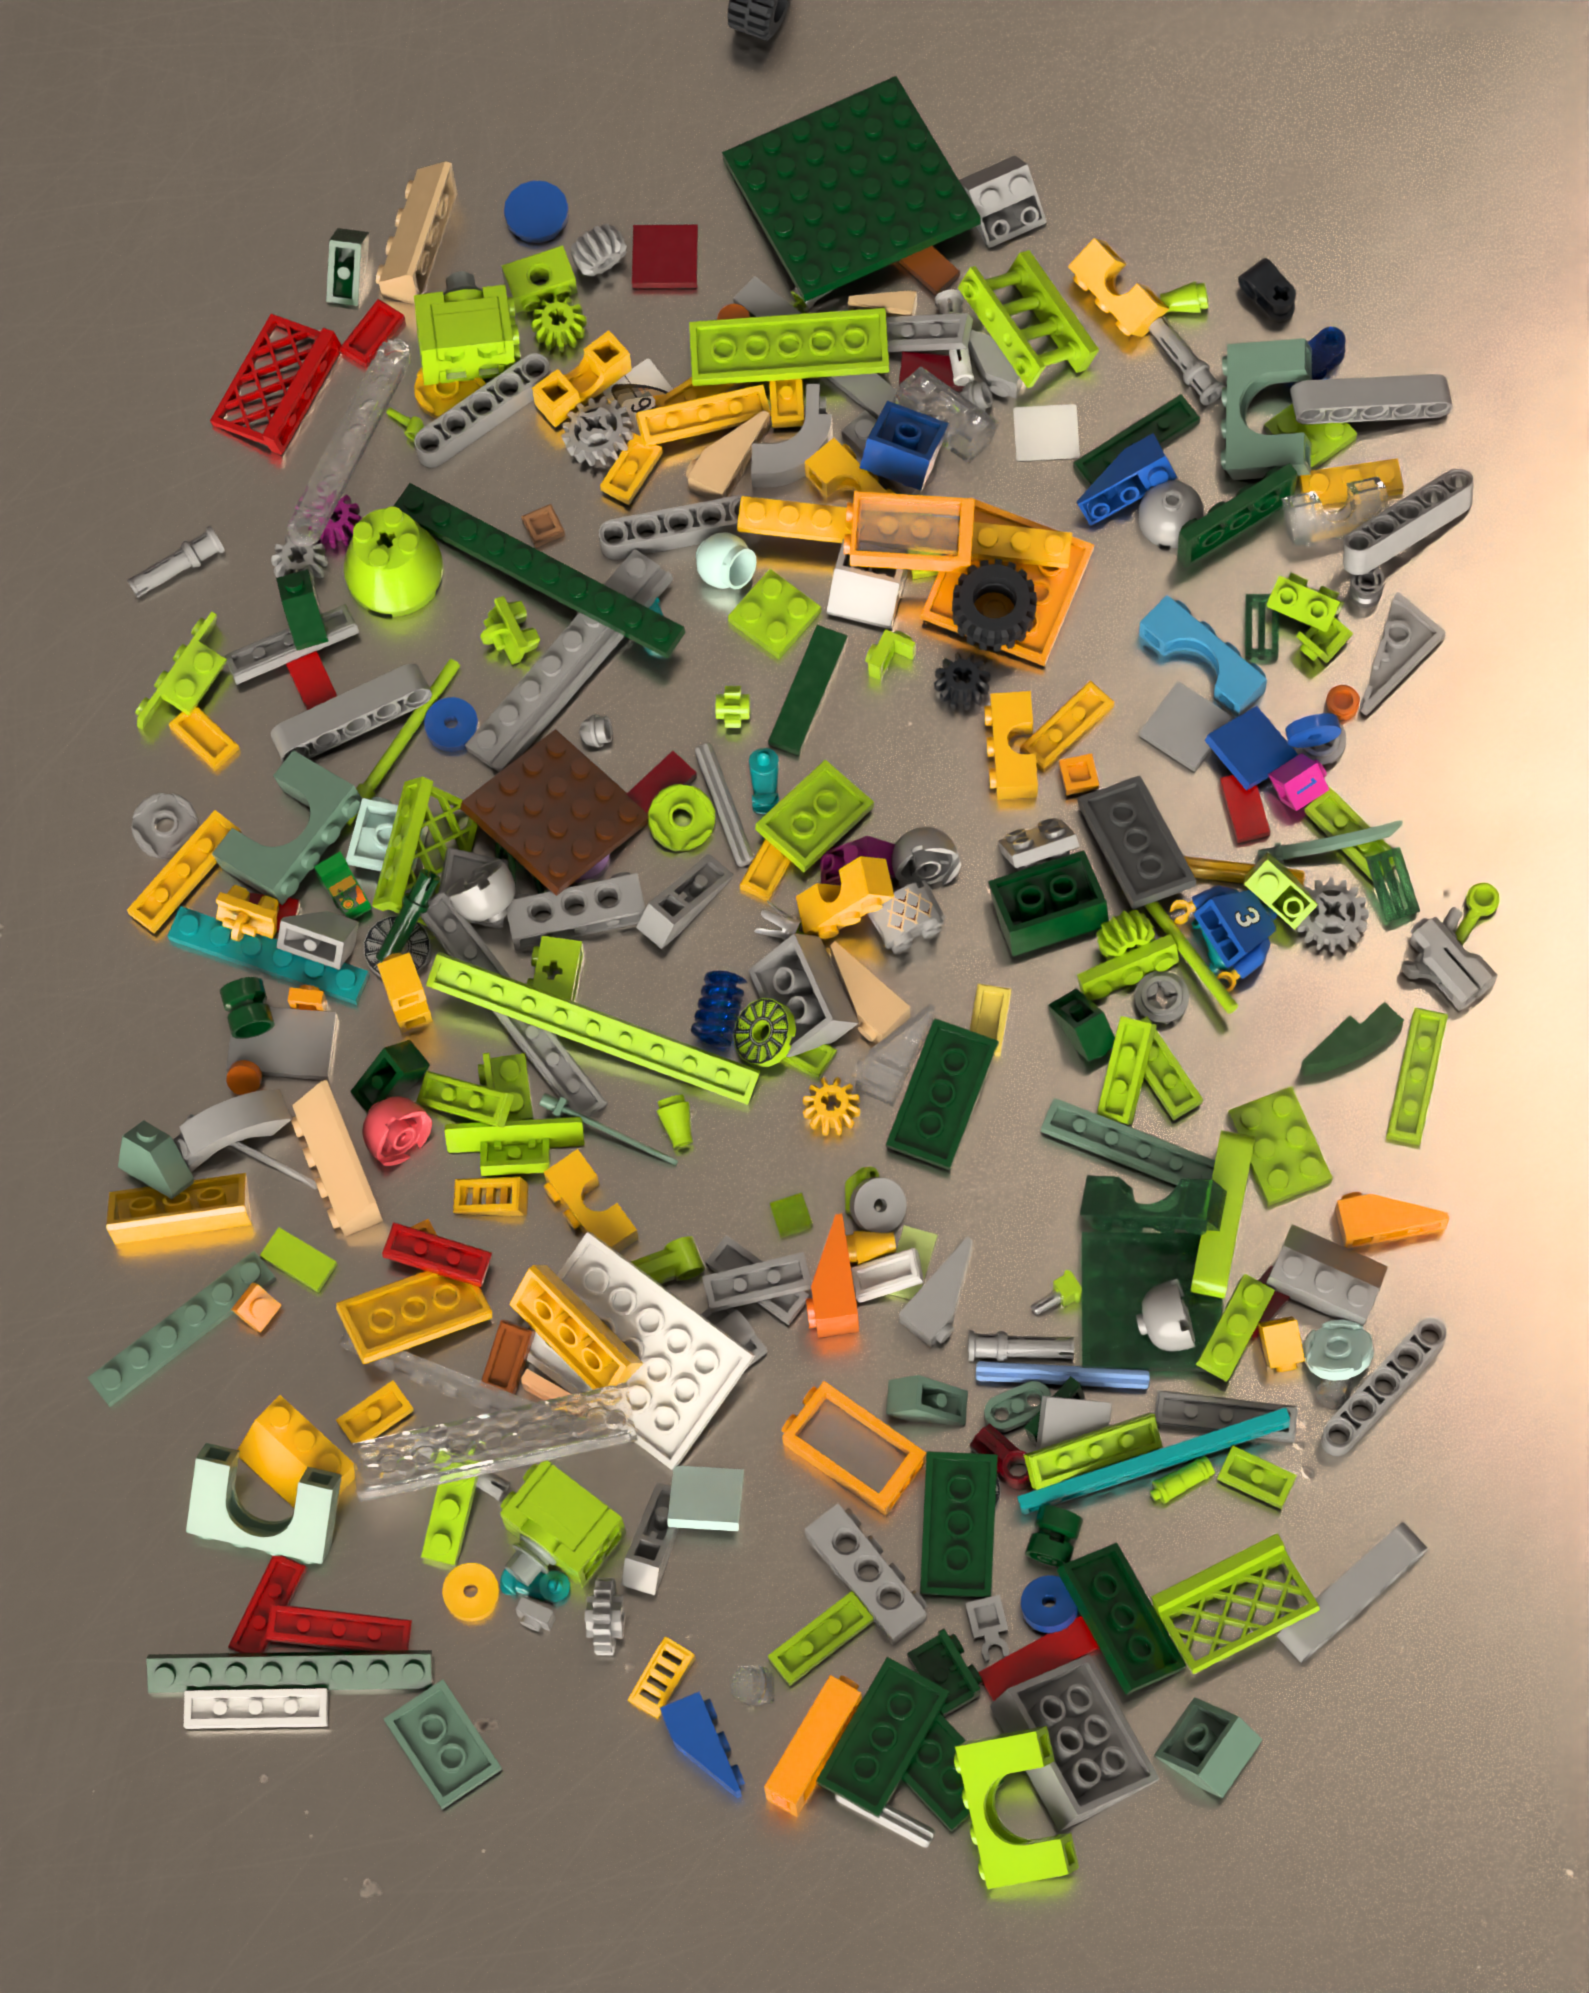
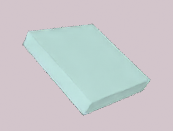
M676 1466L673 1469L667 1519L668 1527L738 1531L744 1469Z

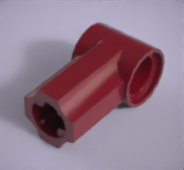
M990 1423L983 1427L975 1435L969 1447L976 1454L998 1455L997 1472L1005 1479L1008 1486L1018 1490L1029 1487L1031 1482L1028 1470L1022 1476H1014L1009 1472L1010 1468L1015 1464L1026 1465L1024 1454L1027 1453L1019 1450Z

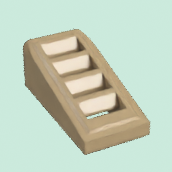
M917 291L854 295L848 298V311L885 308L886 317L915 316L917 306Z

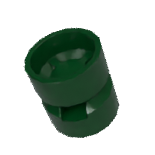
M240 978L227 983L220 989L224 1009L230 1012L227 1020L232 1037L236 1039L253 1038L270 1031L274 1027L275 1023L270 1006L265 1004L267 995L261 978Z
M1041 1505L1034 1523L1038 1531L1031 1534L1025 1554L1037 1562L1057 1568L1070 1562L1074 1551L1071 1541L1078 1539L1083 1519L1066 1509L1051 1505ZM1049 1537H1050V1538H1053V1539H1057V1540H1059V1541L1057 1542V1541L1051 1540V1539H1049Z

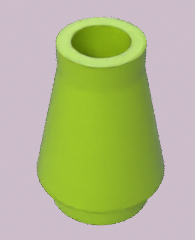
M1193 281L1160 294V299L1169 308L1167 312L1202 313V309L1209 308L1205 282L1197 284V281Z
M675 1095L659 1100L657 1102L659 1109L656 1112L672 1141L673 1147L677 1148L693 1143L689 1102L685 1101L684 1095Z

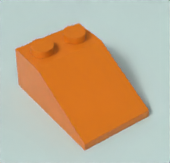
M842 1213L835 1214L811 1285L812 1298H805L809 1328L817 1329L818 1338L859 1332L858 1311Z

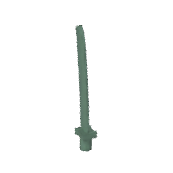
M1397 820L1351 833L1289 845H1282L1281 842L1274 843V847L1258 849L1259 860L1269 852L1281 864H1285V859L1319 854L1381 840L1392 836L1403 826V821Z
M544 1093L539 1105L553 1111L554 1116L562 1118L563 1113L571 1117H581L584 1123L676 1166L678 1160L568 1108L569 1101L563 1097L557 1099L547 1093Z

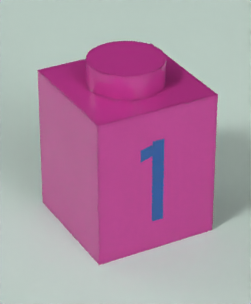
M1302 753L1268 774L1280 801L1295 811H1298L1329 791L1324 779L1327 773L1323 765L1317 759L1313 761Z

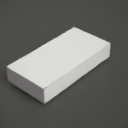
M915 1248L851 1267L855 1298L859 1303L924 1283L919 1253Z

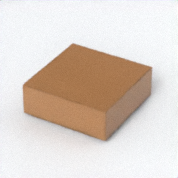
M552 504L521 516L522 523L535 548L565 536L564 529Z

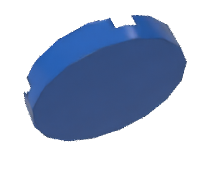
M533 180L520 184L511 191L505 201L504 216L508 229L519 236L521 240L528 243H543L554 239L559 235L558 232L563 227L565 228L568 223L569 207L564 193L557 186L546 181Z

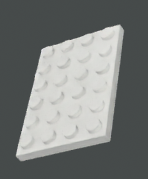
M587 1232L557 1276L644 1364L611 1399L605 1402L537 1332L535 1333L527 1361L568 1392L587 1402L589 1408L673 1470L685 1457L755 1355L593 1233ZM524 1321L522 1326L534 1330L526 1321Z

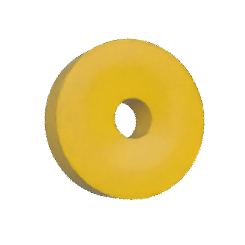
M465 1563L455 1567L447 1575L443 1583L442 1595L446 1607L455 1617L464 1621H478L486 1618L495 1610L500 1598V1588L495 1575L490 1569L478 1563ZM475 1587L478 1589V1592L474 1597L469 1598L465 1596L467 1588Z

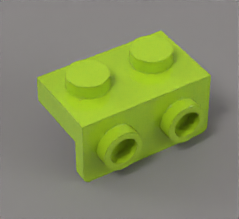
M1290 572L1289 577L1279 575L1268 599L1267 607L1327 632L1335 615L1340 614L1345 603L1337 599L1339 592L1322 585L1318 591L1307 586L1308 579Z

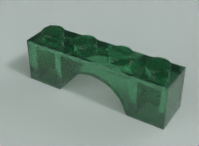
M1087 1175L1080 1215L1091 1223L1092 1228L1101 1231H1110L1112 1227H1122L1131 1232H1142L1143 1228H1154L1158 1232L1168 1234L1174 1233L1175 1229L1186 1230L1192 1234L1204 1235L1207 1231H1220L1227 1191L1214 1180L1181 1179L1173 1192L1166 1198L1155 1203L1142 1204L1136 1202L1133 1188L1119 1176Z

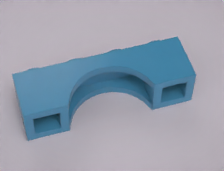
M1166 595L1140 621L1139 635L1163 656L1175 651H1192L1204 656L1212 664L1217 674L1213 698L1235 717L1244 714L1265 692L1267 678H1265L1264 671L1255 663L1249 664L1246 662L1233 644L1230 642L1224 643L1220 640L1208 623L1205 621L1199 622L1191 615L1189 608L1180 600L1174 601Z

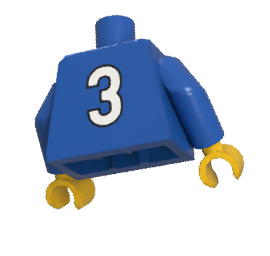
M1216 885L1192 896V901L1190 902L1176 900L1171 905L1170 912L1182 909L1186 913L1175 919V924L1182 925L1188 921L1190 912L1197 910L1193 915L1227 968L1231 966L1234 968L1231 972H1222L1217 976L1218 980L1221 978L1228 980L1229 988L1226 990L1230 993L1235 987L1238 978L1244 979L1265 961L1271 946L1268 937L1276 931V926L1272 921L1276 919L1277 913L1267 904H1261L1251 890L1239 892L1237 889Z

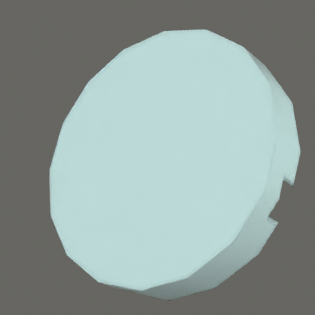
M1341 1319L1323 1323L1322 1328L1316 1332L1313 1329L1305 1339L1303 1353L1305 1363L1312 1373L1320 1378L1334 1381L1349 1379L1364 1371L1370 1365L1374 1356V1346L1370 1333H1367L1362 1325Z

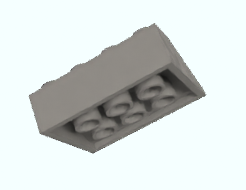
M1090 1654L1008 1688L990 1705L1004 1733L1047 1726L1055 1761L1045 1767L1026 1770V1773L1059 1831L1096 1815L1160 1779Z

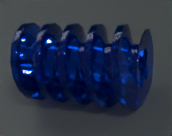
M710 971L704 976L706 985H703L701 988V995L703 997L697 1002L700 1010H697L694 1014L696 1023L692 1024L691 1033L704 1043L716 1047L729 1048L732 1043L723 1036L733 1035L735 1030L728 1026L727 1022L738 1021V1016L731 1013L730 1009L739 1010L742 1006L741 1003L733 998L743 997L745 994L744 990L736 986L737 984H746L747 980L729 971Z

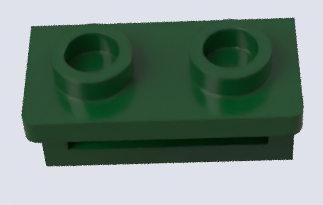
M944 1628L938 1631V1636L907 1653L908 1659L918 1674L950 1691L946 1702L940 1710L943 1717L979 1697V1684L983 1683L974 1665L967 1666L960 1654L965 1651L954 1633L949 1636Z

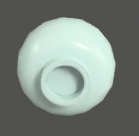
M728 532L715 533L704 540L697 549V571L703 581L716 588L725 589L731 587L733 589H740L750 581L755 572L757 563L755 553L748 548L740 537Z

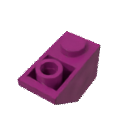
M867 835L828 850L820 857L821 884L841 885L839 869L860 856L886 859L890 879L895 878L891 860L895 844Z

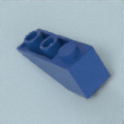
M1152 433L1125 448L1076 502L1089 525L1092 526L1141 499L1152 486L1155 487L1168 480H1175L1178 477L1157 438Z
M699 1691L661 1707L662 1717L675 1748L736 1798L741 1797L742 1794L739 1786L744 1785L745 1782L738 1765L730 1766L725 1753L730 1752L731 1748L724 1731L717 1733L712 1723V1720L718 1717L710 1698L703 1701Z

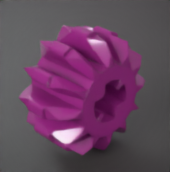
M333 491L330 499H326L324 495L320 494V504L310 503L311 513L306 514V522L310 525L308 528L310 536L317 537L318 544L324 545L329 541L331 548L334 550L337 542L340 541L348 547V536H353L354 526L362 519L358 515L360 513L359 505L351 503V497L347 494L339 499L338 493Z

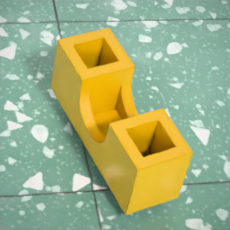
M1094 238L1068 266L1075 274L1073 280L1083 290L1087 291L1089 289L1096 296L1094 302L1102 311L1107 314L1111 312L1117 318L1115 324L1125 335L1130 336L1132 334L1144 337L1149 332V326L1159 317L1162 318L1169 308L1148 286L1136 283L1128 293L1120 295L1116 288V278L1127 263L1106 241Z
M610 330L583 349L584 357L582 361L571 372L563 375L559 369H556L532 387L536 407L554 427H557L569 418L568 412H577L578 403L585 406L589 398L594 399L632 370L630 353Z
M835 438L831 439L804 461L805 476L826 497H829L833 492L841 488H850L857 492L895 494L889 488L885 490L878 483L877 475L859 468L860 463L856 460L857 457L854 451L847 444L841 445Z
M1031 691L991 693L990 705L984 706L985 726H992V737H986L987 757H994L995 768H989L990 789L996 788L997 800L1037 797L1036 754H1019L1009 746L1010 741L1017 736L1033 735Z
M860 856L839 869L841 885L816 883L797 895L796 900L804 934L819 935L821 939L835 937L839 934V930L858 923L861 920L860 917L881 909L883 903L895 897L886 859Z
M410 952L406 954H391L384 958L382 963L377 964L401 1034L433 1022L424 989Z
M578 1149L544 1171L547 1182L543 1185L545 1191L554 1203L560 1200L566 1208L563 1215L574 1230L579 1227L584 1235L587 1232L593 1233L618 1253L639 1240L637 1229L618 1203L604 1211H593L584 1205L586 1196L600 1185L597 1174Z

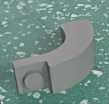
M820 384L806 385L805 421L800 431L794 437L775 444L752 443V487H778L806 476L805 461L831 440L833 432L832 414H826L827 397L820 396Z
M280 1089L251 1092L223 1101L190 1118L179 1126L181 1133L173 1141L190 1172H193L214 1153L232 1143L252 1137L274 1135L292 1120V1116Z

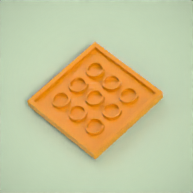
M975 499L974 522L1057 531ZM1072 536L1069 568L1012 562L1016 564L1015 571L1018 572L1023 569L1027 573V580L1032 579L1034 592L1037 594L1036 614L1031 631L1026 632V638L1021 643L1015 640V647L1010 649L1007 648L1006 644L1001 645V650L1039 665H1046L1094 550V544ZM971 558V566L974 564L979 568L980 562L987 559ZM988 560L989 565L995 564V560ZM1002 561V565L1007 566L1009 563L1006 561ZM939 571L922 610L921 619L957 632L958 625H954L952 601L954 587L958 585V578L962 573ZM995 592L982 595L974 603L976 609L982 615L989 618L1004 617L1014 609L1012 601L1007 596Z

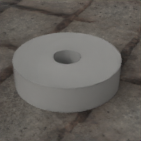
M872 1177L862 1181L854 1189L850 1198V1212L853 1220L859 1227L869 1232L886 1233L895 1229L902 1222L906 1213L907 1202L903 1190L897 1183L887 1178ZM877 1199L882 1201V1208L879 1211H876L874 1208V1203Z

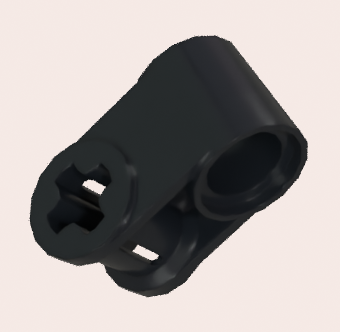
M1263 258L1238 277V283L1243 292L1270 319L1276 322H1285L1294 315L1296 289L1269 259Z

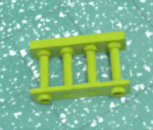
M1030 250L1020 252L1007 273L984 279L977 267L972 266L958 286L963 297L967 300L1027 388L1033 387L1046 366L1068 360L1076 373L1087 370L1099 352V348ZM1015 285L1024 297L1002 304L993 291ZM1032 309L1041 323L1019 329L1011 316ZM1050 335L1059 348L1037 355L1028 341Z

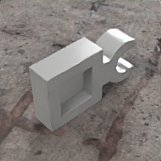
M1000 1595L965 1603L973 1638L984 1637L985 1639L982 1646L984 1660L986 1662L990 1661L988 1650L992 1645L1000 1646L1003 1656H1008V1645L999 1636L1000 1632L1008 1631Z

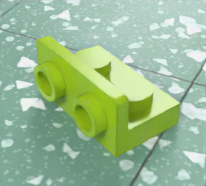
M489 1052L483 1053L484 1064H478L480 1085L486 1084L489 1088L514 1095L506 1121L533 1120L525 1053L491 1058Z

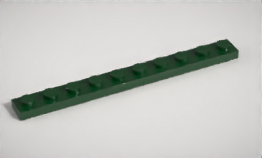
M411 483L408 484L394 504V507L409 515L428 533L667 659L686 633L684 626Z

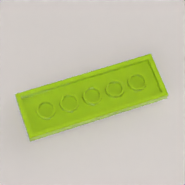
M885 308L689 322L693 386L890 372Z

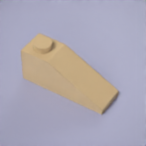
M763 410L705 448L698 460L693 459L686 471L689 491L708 500L730 497L752 460V443L761 444L771 427L770 414Z
M834 941L830 945L831 958L859 1022L858 1030L867 1040L871 1042L876 1040L883 1046L910 1018V1006Z

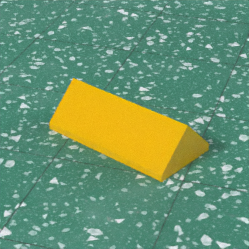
M246 1173L194 1180L191 1186L173 1199L150 1186L109 1192L106 1226L115 1244L252 1225Z
M532 1265L528 1269L509 1305L607 1402L644 1363L547 1265Z

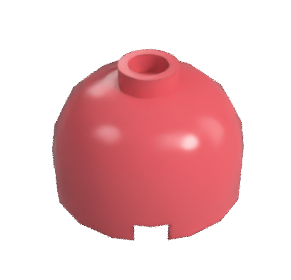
M401 1096L390 1097L375 1103L369 1109L362 1128L363 1140L374 1158L385 1166H395L410 1158V1156L404 1153L417 1143L420 1149L425 1144L431 1133L432 1120L421 1106L409 1098Z

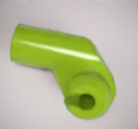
M862 1167L846 1180V1214L851 1215L850 1198L857 1185L868 1178L879 1177V1172L875 1167Z

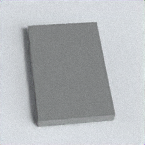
M270 1007L275 1023L270 1031L247 1039H236L232 1037V1034L230 1036L226 1065L227 1072L233 1063L240 1060H248L255 1063L260 1068L262 1075L329 1081L337 1014L336 1012Z

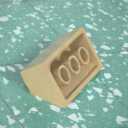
M442 162L417 169L414 181L409 180L405 191V199H407L404 209L400 208L396 216L395 226L397 230L395 236H390L387 242L386 255L388 256L385 265L381 264L376 275V283L380 286L382 297L414 305V295L424 293L457 196L452 163Z
M324 1080L292 1105L296 1116L292 1118L291 1122L297 1137L304 1135L308 1147L302 1150L309 1168L317 1166L320 1177L314 1180L321 1198L328 1196L332 1204V1208L327 1209V1213L333 1228L341 1227L344 1237L381 1223L383 1220L328 1081Z

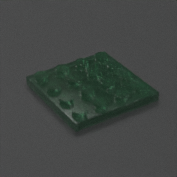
M1082 1232V1368L1208 1372L1195 1364L1222 1315V1298L1190 1292L1201 1233ZM1178 1279L1184 1293L1181 1299L1184 1300L1190 1314L1196 1347L1171 1352L1161 1350L1155 1346L1148 1334L1141 1335L1136 1315L1142 1313V1301L1150 1289L1163 1282Z

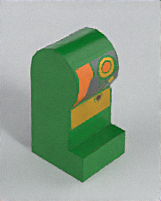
M341 851L314 866L318 879L344 917L354 920L372 909Z

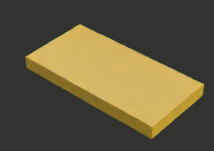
M429 1271L418 1273L336 1303V1310L363 1365L492 1318V1310L480 1287Z

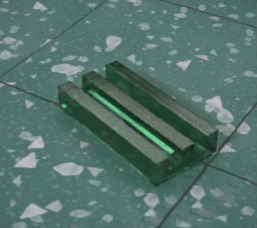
M1246 593L1245 660H1251L1252 657H1258V660H1265V658L1278 660L1279 612L1273 609L1271 649H1265V602H1268L1271 594ZM1252 602H1258V649H1252Z
M1395 847L1365 857L1385 921L1391 922L1420 912L1401 848ZM1389 857H1393L1408 905L1407 909H1404L1399 888L1388 859ZM1378 861L1381 862V866L1396 910L1395 913L1391 904V900Z

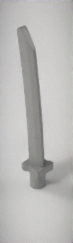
M190 1114L187 1117L186 1121L194 1117L195 1115ZM240 1141L230 1144V1146L317 1189L313 1179Z

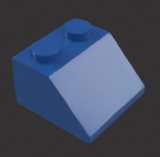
M887 401L867 438L859 468L869 471L874 475L901 483L906 487L922 491L935 463L949 423Z

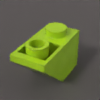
M1269 852L1244 877V885L1294 930L1318 905L1298 879Z

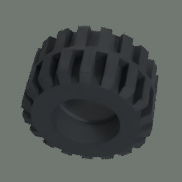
M729 0L728 25L732 29L767 41L779 29L791 0Z
M987 559L980 562L979 568L973 564L968 568L967 575L962 573L958 578V585H955L953 591L954 625H958L957 632L960 636H967V643L973 646L975 642L980 643L979 649L985 651L987 646H994V652L1001 651V645L1005 644L1010 649L1015 647V640L1021 643L1026 638V632L1031 631L1036 614L1037 594L1034 592L1032 579L1027 580V573L1023 569L1018 572L1015 571L1016 564L1009 561L1008 565L1004 566L1002 565V559H995V564L989 565ZM995 592L1007 596L1012 601L1014 609L1004 617L989 618L982 615L976 609L974 603L982 595Z

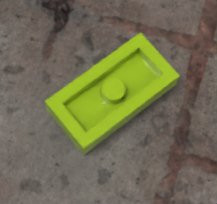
M1232 1445L1217 1480L1282 1510L1297 1475Z

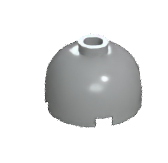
M1168 480L1155 487L1152 486L1145 492L1138 509V525L1142 534L1152 544L1158 546L1159 544L1170 545V548H1178L1179 531H1181L1182 526L1186 522L1194 518L1199 520L1204 517V506L1198 492L1189 484L1178 480Z
M919 827L905 833L896 842L891 855L895 878L902 888L915 882L919 887L921 880H926L928 884L942 881L944 886L958 874L961 867L957 847L953 840L942 830L934 827Z
M501 859L479 866L472 870L473 876L466 881L463 877L460 878L448 889L446 896L460 916L469 921L481 922L488 919L490 923H494L508 914L506 908L512 903L516 893L515 881L508 866Z
M1178 1279L1163 1282L1150 1289L1142 1301V1313L1136 1315L1141 1335L1148 1334L1155 1346L1161 1350L1171 1352L1196 1347L1190 1314L1184 1300L1181 1299L1184 1293Z

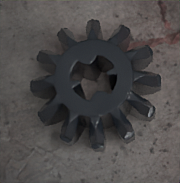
M958 652L955 654L954 662L944 658L942 661L943 668H937L935 671V677L938 680L934 682V689L941 692L940 700L942 702L951 700V708L953 710L959 703H963V707L968 711L970 709V701L980 705L982 703V695L989 694L990 686L987 683L991 680V675L989 672L984 671L985 663L983 660L974 663V655L972 653L967 656L966 660L961 659V655Z

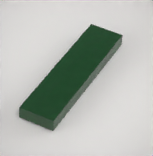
M1179 394L1074 461L1073 468L1087 486L1090 487L1125 448L1154 433L1160 446L1163 447L1199 424L1200 417L1184 396Z
M820 625L816 626L769 737L768 745L800 756L848 642V635Z

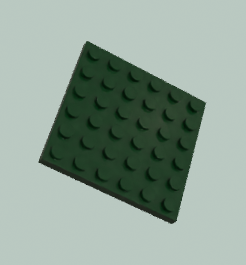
M897 76L722 152L725 164L804 302L981 224V217Z

